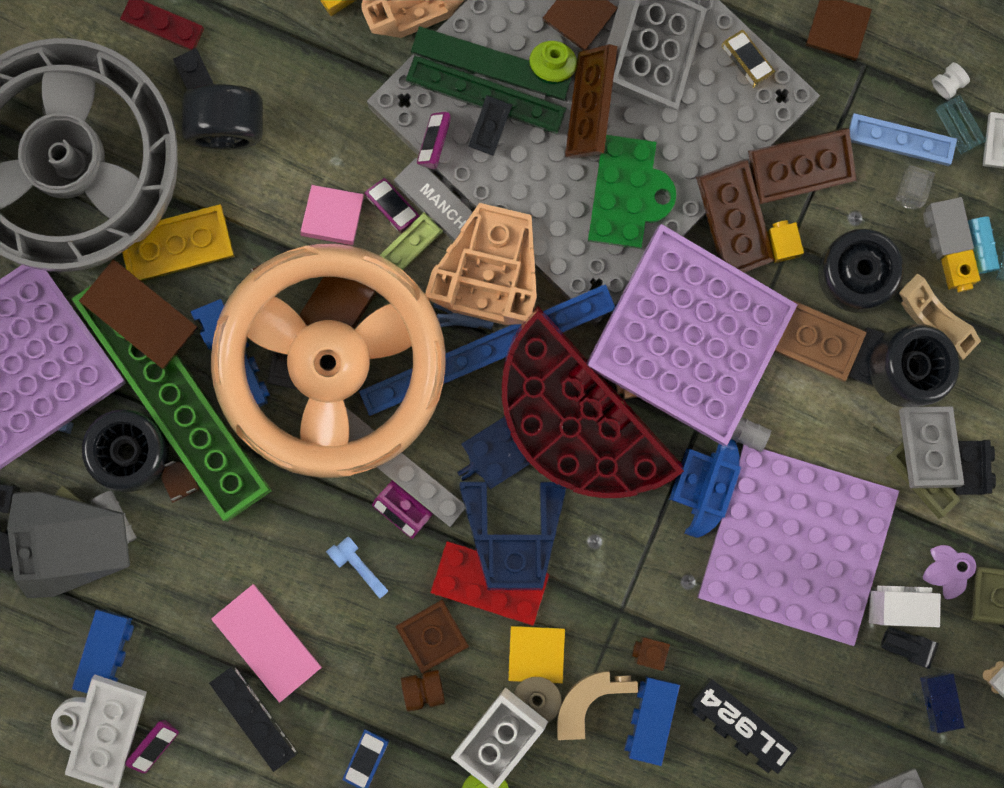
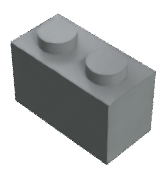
M962 197L931 203L925 208L926 212L923 213L924 223L927 228L930 227L932 238L929 239L932 253H936L937 260L942 259L946 255L974 249Z

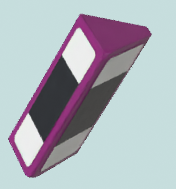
M448 112L431 114L418 156V165L434 170L435 168L437 169L451 122Z
M385 177L364 192L367 199L400 234L420 217Z
M393 480L372 503L376 510L411 539L417 535L433 515L432 512Z
M159 721L126 760L125 765L138 772L147 773L176 738L179 731L168 721Z

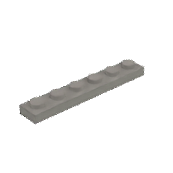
M346 408L349 420V442L374 431ZM400 453L388 462L377 466L379 470L449 527L453 525L465 510L463 502L404 454Z

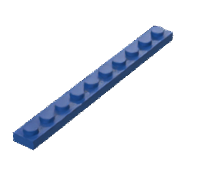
M605 284L549 308L544 313L562 332H565L614 311L616 306ZM521 324L510 325L446 353L443 384L505 358L511 341ZM412 368L359 391L369 416L403 401L410 384Z

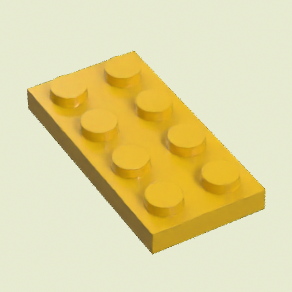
M221 204L162 219L145 239L135 242L122 252L126 269L141 282L235 257Z

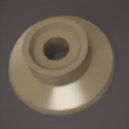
M527 678L514 691L515 696L548 722L552 721L560 711V692L546 678ZM534 696H540L543 701L540 703L536 702Z

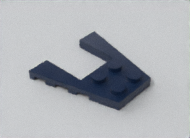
M460 482L459 488L487 590H542L566 487L560 484L557 485L554 482H540L541 535H487V482Z

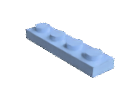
M855 113L852 115L849 126L852 143L950 166L952 163L957 142L956 138Z

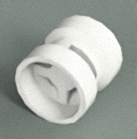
M954 62L946 68V72L943 75L939 74L932 80L936 91L947 100H950L956 94L958 88H964L970 82V78L965 70Z

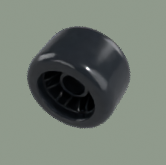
M212 84L190 88L184 93L182 98V136L188 144L207 149L232 150L255 146L261 141L263 136V99L257 91L237 85Z
M855 229L840 235L824 251L818 268L820 287L827 299L836 307L853 313L869 312L888 302L898 291L904 276V262L896 244L883 233L872 229ZM862 262L868 266V275L859 273L857 269L858 263Z
M926 324L909 325L886 333L875 344L869 360V374L874 388L887 402L898 407H919L942 400L955 386L960 369L958 353L950 338L936 327Z
M119 409L101 415L89 426L82 442V459L90 476L100 485L116 491L134 492L150 486L161 476L168 461L169 448L166 436L153 419L134 410ZM131 444L134 447V455L130 459H125L122 455L123 448Z

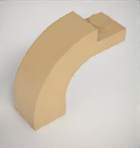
M916 274L900 291L899 294L903 299L901 305L917 324L930 325L945 333L953 342L960 359L964 360L981 342L973 326L955 316L937 299L924 277Z
M608 670L590 674L579 680L570 688L561 702L560 711L557 716V739H585V714L589 705L596 698L605 694L638 693V682L631 680V675L615 676V681H610V671Z

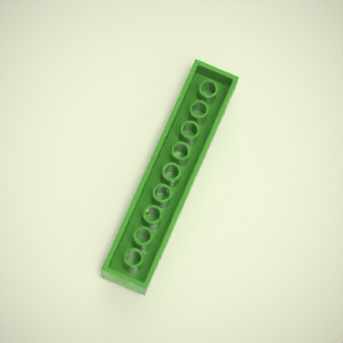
M91 286L72 298V301L223 521H230L272 491L178 353L167 367L162 369L79 302Z

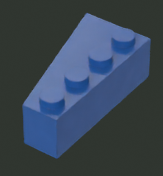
M222 299L191 311L194 320L200 322L202 327L200 334L204 343H206L211 351L217 321L225 306ZM248 340L246 343V348L250 346ZM245 350V371L248 385L256 403L261 407L268 404L266 397L270 396L265 382H259L256 372L260 371L255 357L249 358Z

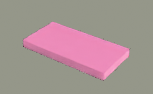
M254 584L211 618L279 703L322 668Z

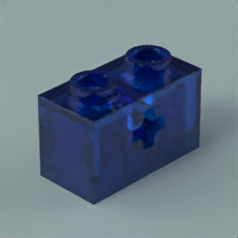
M944 672L920 677L931 731L942 733L965 728L954 674Z

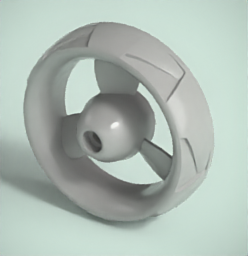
M71 38L38 40L20 45L0 55V110L22 90L42 82V100L46 112L45 116L34 121L24 132L18 149L19 160L0 163V209L19 199L34 185L41 192L55 198H73L86 193L92 203L110 219L84 233L70 236H45L17 227L0 212V255L21 265L39 270L62 272L87 270L112 260L135 242L145 239L163 217L172 199L176 185L178 167L176 129L170 110L161 93L150 78L126 57L100 44ZM95 82L106 86L118 94L130 106L138 121L143 139V163L139 178L120 166L105 162V151L102 141L97 133L85 122L94 100Z

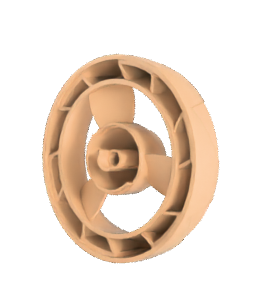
M315 244L292 249L271 258L249 273L230 295L217 321L211 353V373L216 397L224 416L236 434L254 451L276 466L293 473L319 478H339L368 471L395 458L408 448L426 427L436 409L444 383L446 352L441 326L431 303L420 287L403 270L380 255L365 249L341 244ZM317 277H340L357 281L372 288L390 304L384 305L371 313L356 329L336 320H322L307 326L295 310L275 296L287 287L303 280ZM248 338L263 348L288 355L287 367L290 378L297 389L309 397L301 420L300 439L276 426L256 403L249 388L245 371V350ZM412 346V376L402 403L395 413L377 430L349 442V420L343 400L352 396L363 385L368 375L370 359L392 356ZM332 355L336 360V365L333 368H325L321 363L322 356Z

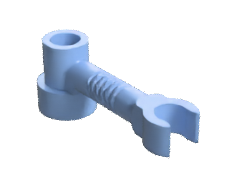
M349 536L337 546L333 545L326 551L339 568L348 561L379 598L388 592L385 586L369 571L368 567L364 565L363 561L355 553L358 547Z

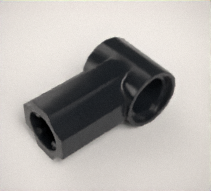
M888 626L881 640L880 648L908 658L907 661L930 669L939 643L919 635L913 636Z

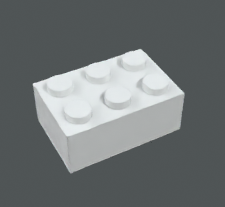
M877 586V591H870L869 623L894 626L940 627L941 594L932 593V588Z
M504 688L458 746L451 758L488 788H498L544 731L548 721L507 688Z

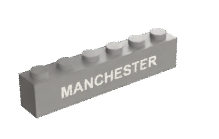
M415 158L394 179V183L454 242L460 234L461 228L473 213L471 211L473 206L464 197L459 199L452 193L454 190L453 186L444 178L440 181L433 174L435 172L434 169L418 165V159Z

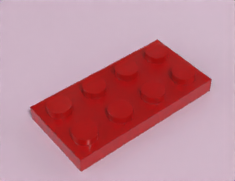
M447 541L430 593L534 625L549 574L546 573L542 590H487L477 551Z

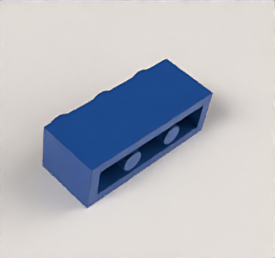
M102 609L95 611L73 683V690L88 693L91 679L94 675L118 682L115 673L117 667H121L125 659L126 652L122 650L125 640L129 641L133 633L134 625H130L132 618Z
M647 676L645 682L640 681L637 697L641 698L639 709H633L631 724L635 725L633 735L627 736L624 751L629 752L628 757L630 759L662 766L679 692V684Z

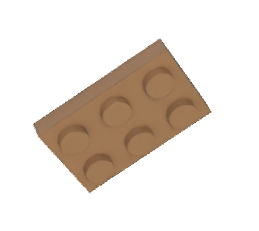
M793 300L792 302L798 305L774 352L845 382L867 332Z

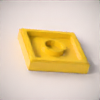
M511 626L508 681L522 682L530 677H543L552 683H563L565 629Z

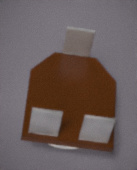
M175 461L165 464L166 467L164 468L162 481L172 503L199 491L194 477L185 464Z

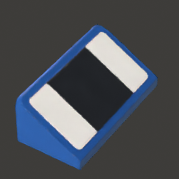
M365 729L342 780L357 788H369L389 740Z

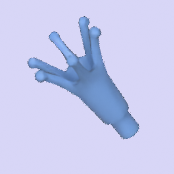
M436 303L433 304L435 308L448 313H438L436 315L439 322H442L440 323L441 327L452 325L472 328L483 327L487 329H492L494 322L454 313Z

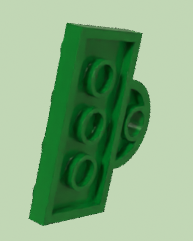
M606 135L604 153L600 154L588 242L641 249L645 223L658 222L667 217L672 211L676 201L675 185L666 173L653 168L657 142ZM658 191H666L669 194L670 201L667 204L662 205L656 202L655 194Z

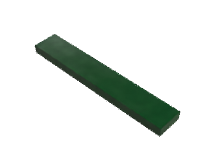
M420 26L411 49V54L561 101H565L572 79L571 76L559 82L544 80L533 72L529 60Z
M414 55L406 77L407 83L482 108L486 95L511 103L513 106L508 118L558 135L567 109L566 107Z

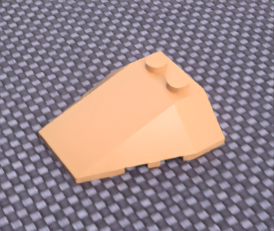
M362 0V12L371 33L403 38L417 32L419 26L427 28L449 19L464 0Z
M479 203L461 228V232L456 240L446 250L447 253L440 263L436 264L432 270L425 295L429 301L454 313L503 325L522 324L532 314L537 300L532 215Z

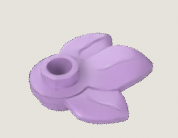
M947 545L932 548L931 555L935 562L926 569L923 579L932 585H943L945 599L959 596L966 589L967 579L972 577L976 571L975 559L968 553H957L952 547ZM965 562L968 568L965 571H960L957 568V564Z

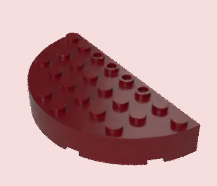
M537 306L527 320L520 325L507 351L502 376V404L507 425L514 442L528 462L555 484H560L578 494L598 498L636 496L638 493L657 489L684 472L679 460L611 385L587 365L588 360L544 311Z

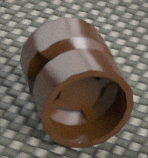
M439 670L425 672L422 678H418L416 675L401 677L407 712L423 709L426 703L430 707L445 704Z

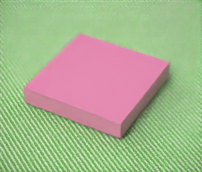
M311 185L301 228V236L354 245L364 194Z

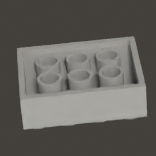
M620 0L607 45L617 46L612 91L678 110L707 8L690 0Z

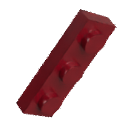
M128 0L120 18L123 23L189 51L196 48L204 31L202 25L143 0Z

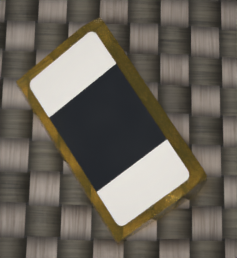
M744 30L723 41L722 48L753 88L776 72Z

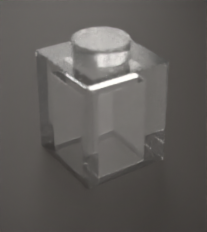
M909 165L904 170L895 200L902 202L901 205L909 209L921 208L927 202L935 173Z

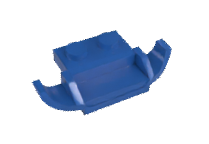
M730 439L726 446L718 443L716 453H711V456L686 449L681 463L684 472L676 477L669 500L693 508L691 512L694 514L693 521L686 528L684 534L699 538L710 532L722 518H725L741 470L738 448L732 439Z

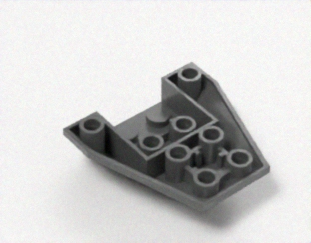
M43 491L16 492L13 494L7 527L14 580L27 598L54 597L130 566L124 513Z

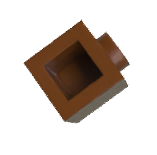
M641 636L640 642L636 641L634 644L632 657H635L636 664L663 671L670 644Z

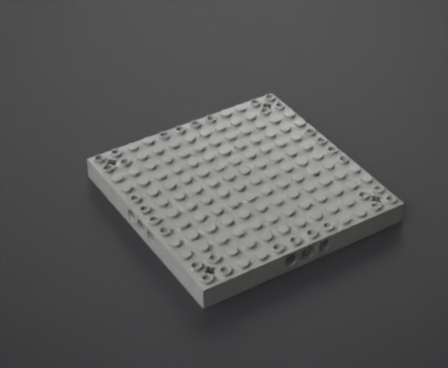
M467 0L436 31L529 60L532 50L545 41H559L566 44L575 53L576 58H578V53L583 51L543 21L544 15L556 0ZM608 0L618 7L620 0ZM690 0L707 8L678 110L632 98L614 91L611 93L606 135L657 142L653 168L666 173L676 188V201L669 215L658 222L645 223L641 249L588 242L600 154L576 159L565 157L576 71L572 75L565 101H561L439 63L567 108L558 135L508 118L494 156L468 147L482 108L406 82L414 54L367 100L368 108L418 156L431 114L448 112L451 122L435 173L441 179H446L453 186L454 191L460 197H464L473 206L474 210L479 203L532 215L535 269L567 300L590 291L591 282L596 284L598 281L602 285H607L616 306L658 225L662 224L684 237L706 215L696 177L743 159L748 160L751 169L748 151L774 145L815 104L820 95L720 0ZM616 13L587 50L607 45ZM741 33L746 35L772 69V71L759 79L755 78L728 42ZM724 44L733 54V56L736 58L739 64L743 67V69L746 71L749 77L753 80V85L750 84V82L747 80L744 74L740 71V69L737 67L734 61L724 50ZM777 95H784L786 97L784 102L778 103L776 101ZM404 99L406 101L410 99V106L406 108L404 105L401 108L400 100ZM658 191L655 194V200L657 203L664 205L670 201V196L666 191ZM609 313L590 322L596 327Z

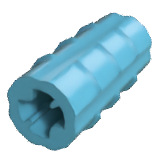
M980 217L968 220L979 274L999 270V255L996 252V242H994L990 218Z

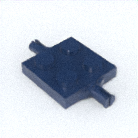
M505 416L461 444L469 456L470 464L457 471L460 476L467 472L460 477L462 481L477 473L487 482L488 487L492 489L530 464L514 442Z

